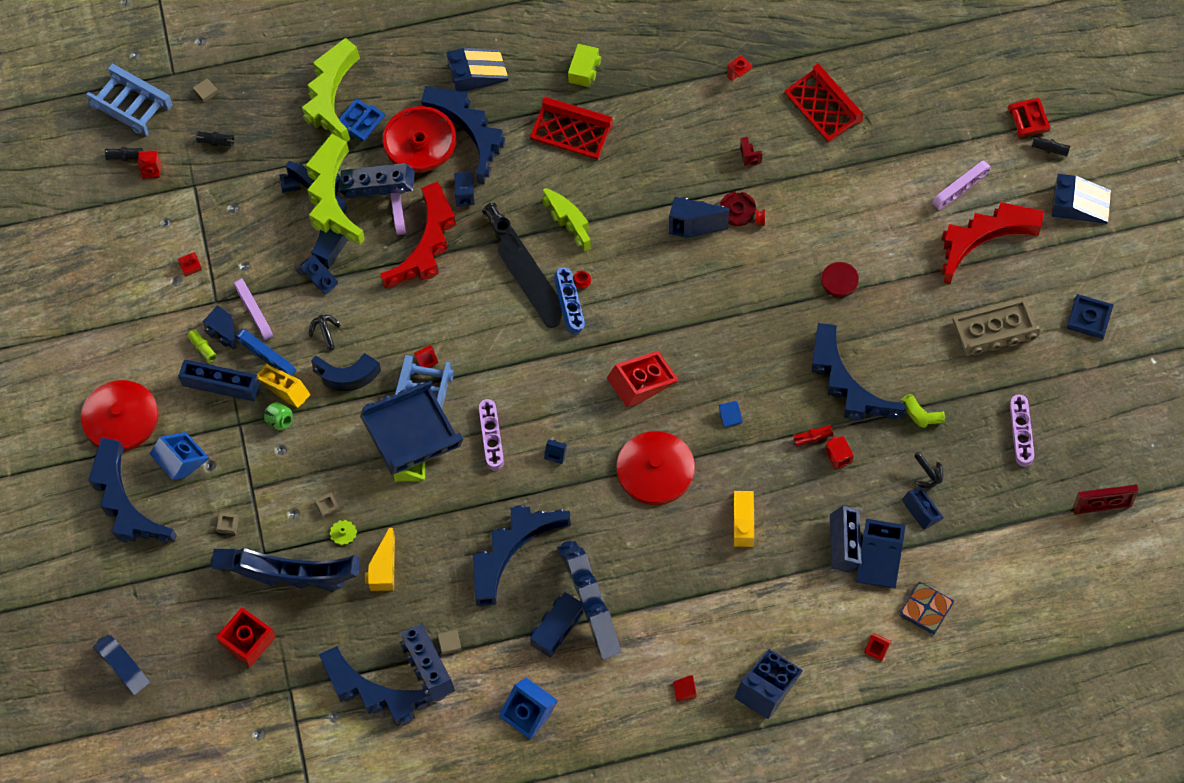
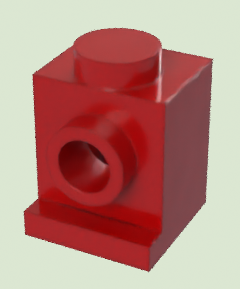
M139 151L138 165L141 177L160 178L161 161L158 152Z

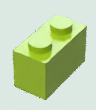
M582 44L577 45L568 71L569 83L590 87L591 81H594L596 78V66L599 67L601 63L599 48Z

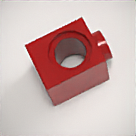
M844 436L839 438L833 437L826 442L825 452L835 470L853 463L854 454Z

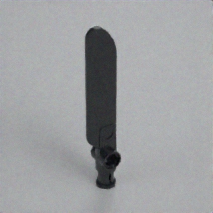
M495 202L487 204L482 209V213L490 220L489 224L494 230L496 238L500 240L499 256L545 325L549 328L557 327L562 320V309L557 293L512 228L510 220L505 218L503 214H500ZM501 227L507 228L506 230H499Z

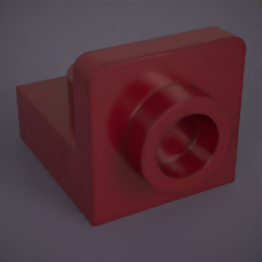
M748 137L740 138V151L744 166H755L762 163V151L754 152L753 144H749Z

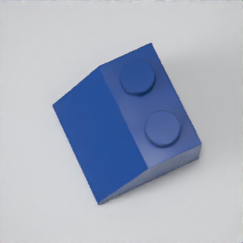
M186 432L159 437L150 452L155 462L161 466L172 480L187 477L209 459Z
M524 678L514 685L499 717L523 735L532 739L550 717L558 700L528 678Z

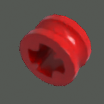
M756 209L755 226L759 224L765 226V209L762 211Z

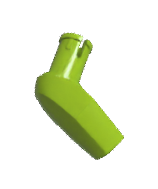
M908 394L901 399L902 403H905L907 413L919 427L926 428L928 424H945L944 411L927 413V411L920 407L913 394Z

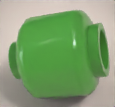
M274 402L265 409L264 420L276 430H283L291 425L293 414L287 406L280 402Z

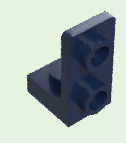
M455 173L454 191L456 207L475 205L473 173Z
M315 255L308 257L295 269L299 275L305 273L325 295L338 284L335 277Z

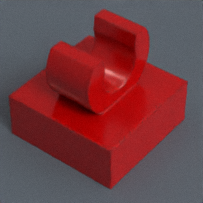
M195 252L178 258L185 277L202 270Z
M431 345L413 353L418 366L430 368L439 363Z

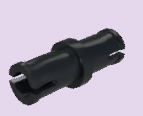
M198 131L196 135L204 137H196L197 143L212 144V146L226 145L232 147L234 142L227 140H235L234 135L219 134V132L215 131L213 133Z
M1034 136L1031 147L1045 150L1049 154L1052 152L1065 157L1068 156L1070 145L1054 142V139L1047 140Z
M121 147V149H105L106 160L122 161L138 159L139 151H143V148Z

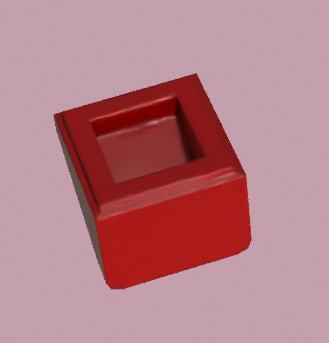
M873 633L864 653L883 661L892 641Z
M693 675L673 681L676 701L697 698Z

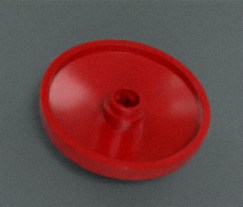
M416 106L402 110L390 119L384 129L383 145L387 157L393 164L407 163L415 172H426L438 168L451 157L456 146V133L453 123L443 112L431 107Z
M129 380L112 381L98 387L86 399L81 411V424L87 438L96 447H99L101 438L120 441L124 447L123 452L142 445L153 434L158 423V407L151 392L143 385Z
M650 431L633 437L624 445L617 460V476L622 488L630 497L644 504L662 505L675 501L688 490L694 477L695 465L690 449L680 438L667 432Z

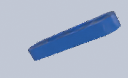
M560 267L554 275V282L565 325L570 333L579 334L585 326V321L573 274L568 268ZM563 289L569 290L571 296L565 295ZM568 305L573 306L576 311H575V312L569 311L568 308H567V306H568Z
M241 329L235 335L236 339L243 346L270 366L291 376L296 373L295 367L245 329Z

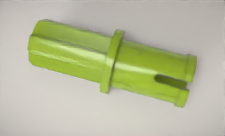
M197 330L189 332L187 337L196 347L195 350L200 352L208 363L213 362L217 358V354L211 349L209 342L204 340Z

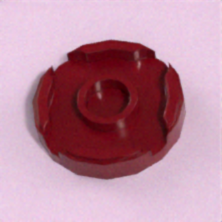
M731 192L725 195L720 202V205L729 208V225L744 226L755 217L756 204L754 199L747 193Z
M835 262L824 269L821 284L829 295L843 298L855 292L858 287L859 275L852 265L845 262Z

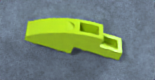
M547 188L543 189L542 202L546 208L549 207L551 210L552 219L555 222L557 221L560 226L566 225L570 233L573 232L577 246H581L584 252L590 250L591 239L587 234L589 232V223L584 215L562 195Z

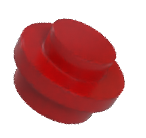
M581 270L574 274L573 278L577 288L584 289L591 284V276L586 271Z

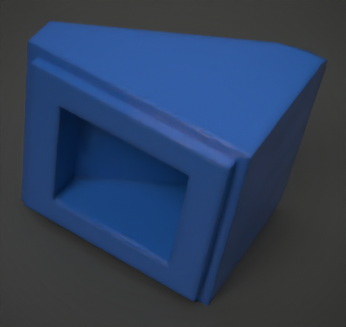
M737 401L719 405V414L724 428L743 423Z

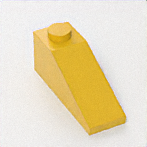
M268 364L256 374L259 383L294 407L298 408L311 395L300 379Z
M734 491V547H753L754 491Z
M393 528L388 529L369 564L368 572H365V584L369 585L370 591H394L395 535Z

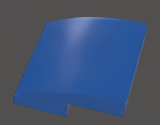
M356 98L339 120L347 128L349 136L365 141L386 114L373 105L367 106Z

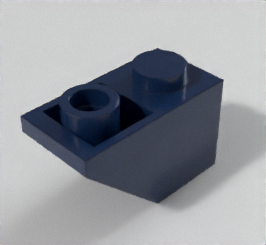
M217 305L203 320L204 331L210 337L215 336L218 338L223 346H229L234 350L236 348V337L232 315Z

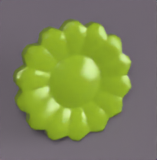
M340 520L338 523H334L330 529L331 540L341 546L352 543L357 533L355 525H352V522L347 520Z

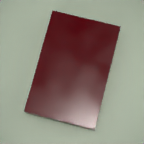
M1138 485L1078 492L1073 505V512L1076 515L1130 508L1133 506L1138 494Z

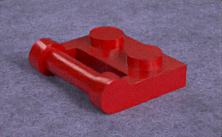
M1040 98L1012 103L1007 107L1014 119L1019 139L1050 131L1051 127ZM1019 110H1023L1029 125L1028 128H1024Z

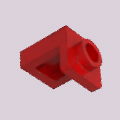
M740 55L728 64L727 77L731 81L737 77H742L752 69V64Z

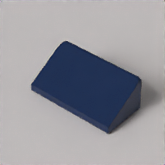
M922 487L908 491L902 498V502L923 530L944 518Z

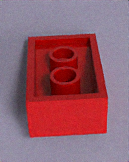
M659 351L615 364L607 376V380L627 408L642 403L678 382V378Z

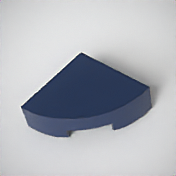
M279 174L282 193L301 190L297 180L287 174Z

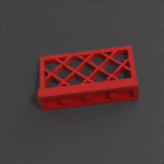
M817 63L812 67L813 70L787 88L784 93L829 143L855 123L859 124L864 119L862 111L821 65ZM812 77L817 81L816 86H806V82ZM795 89L802 90V96L794 97L791 92ZM805 90L815 91L814 98L804 97ZM818 91H826L827 99L817 98ZM803 102H813V109H804ZM816 102L826 103L825 110H815ZM829 103L837 104L839 106L838 111H828ZM814 114H824V121H815ZM827 115H837L836 123L826 122ZM840 116H848L851 119L846 124L839 123ZM825 126L835 127V132L828 136L825 132Z
M544 96L542 108L530 139L599 160L609 131L612 130L614 125L613 118ZM544 113H552L554 119L545 122L543 119ZM568 118L571 124L561 127L559 120ZM557 122L560 129L550 133L547 126ZM585 123L588 129L579 133L576 125ZM545 127L548 134L543 137L536 136L537 131ZM574 127L577 134L567 138L564 131ZM598 128L604 129V134L596 138L593 130ZM562 132L565 140L561 142L554 141L552 136ZM590 132L594 139L584 143L581 136ZM579 137L582 145L572 147L570 141ZM596 143L598 146L596 154L589 152L587 146Z

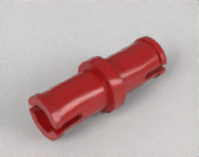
M831 425L818 429L811 428L807 432L793 435L796 447L810 442L814 444L817 443V440L833 437Z

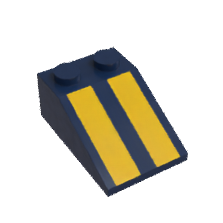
M461 48L446 52L449 70L456 91L463 92L508 81L500 50Z
M1058 174L1054 187L1051 217L1107 224L1111 190L1078 176Z

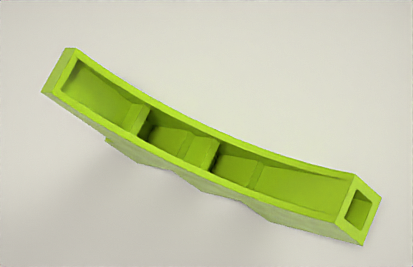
M347 38L313 62L314 73L317 78L308 84L310 91L308 94L312 100L302 107L304 112L303 118L308 124H313L316 128L321 125L325 130L329 129L332 134L346 142L350 140L347 128L335 114V95L343 76L360 59L357 47Z
M331 134L306 164L308 176L314 180L313 184L308 188L309 200L314 205H317L309 214L311 225L316 230H322L325 233L331 228L335 233L344 235L350 242H356L361 245L365 240L363 230L346 217L335 198L336 176L342 161L349 152L348 145L343 139Z

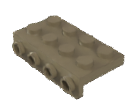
M1025 298L955 316L952 320L966 356H976L988 350L995 351L1007 345L1014 346L1025 340L1033 341L1039 337L1040 327L1036 326Z

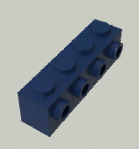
M407 163L341 170L338 190L349 199L359 196L388 195L389 193L403 194L413 191L415 171Z
M185 359L178 375L184 387L254 402L260 387L258 377L255 374Z
M421 623L401 632L400 635L403 641L399 643L403 652L409 653L407 659L411 667H416L414 673L418 681H423L421 686L425 695L429 694L432 700L435 701L454 692L452 680L423 624Z

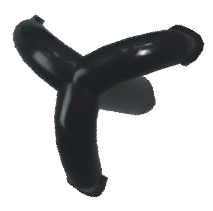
M321 314L311 321L309 336H313L317 324H319L328 350L333 351L335 346L326 321L331 322L337 327L341 325L333 316Z
M916 452L914 455L915 459L930 477L931 481L915 480L914 483L919 487L928 489L941 484L944 477L942 464L937 462V469L934 471L920 452Z

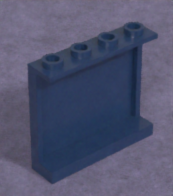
M432 381L427 383L421 382L409 390L403 389L397 395L392 397L386 396L377 403H368L362 409L360 418L391 475L457 449L462 444L463 437L461 433L456 434L431 390Z

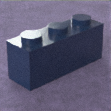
M842 506L830 514L832 569L850 572L861 565L860 510Z
M566 592L555 599L552 610L544 614L540 626L535 627L530 634L531 646L550 658L584 614L581 602Z

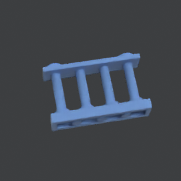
M112 63L108 68L111 75L110 81L97 96L88 92L86 94L88 103L92 108L99 109L130 126L136 133H142L147 136L149 133L146 123L158 108L164 107L169 110L173 105L170 95ZM121 83L125 86L111 104L103 100L116 84ZM135 91L139 93V96L125 112L117 108L130 92ZM145 99L154 102L140 120L131 116Z
M405 355L395 395L403 389L409 390L418 384L411 381V377L415 373L442 378L440 387L431 386L433 394L438 395L437 401L442 408L448 383L453 380L454 375L450 362H446L444 370L417 366V364H414L413 356Z

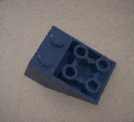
M674 197L669 214V234L689 238L727 230L729 208L722 205L707 204L704 201H693L685 197Z
M866 519L861 547V565L858 566L856 582L896 589L906 525Z
M769 649L740 682L734 698L769 719L778 709L803 670Z

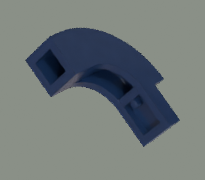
M366 353L355 364L347 368L333 367L318 356L311 360L313 371L322 378L323 385L339 391H351L362 388L372 382L381 372L380 363Z
M111 635L100 638L93 646L96 653L106 661L133 695L150 683L133 659Z

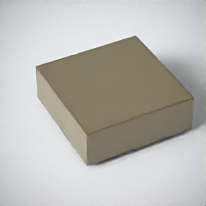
M208 78L193 87L194 92L203 102L219 93L218 89Z
M332 492L314 500L323 519L341 511Z
M219 512L216 532L236 535L239 515Z
M458 630L438 634L442 655L462 650Z

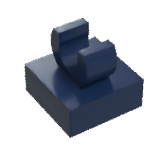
M549 439L546 443L544 459L563 464L567 444Z

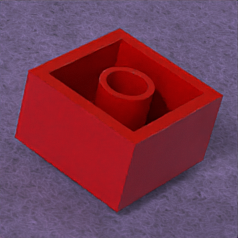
M243 607L238 610L216 636L222 648L250 668L276 638L271 627Z

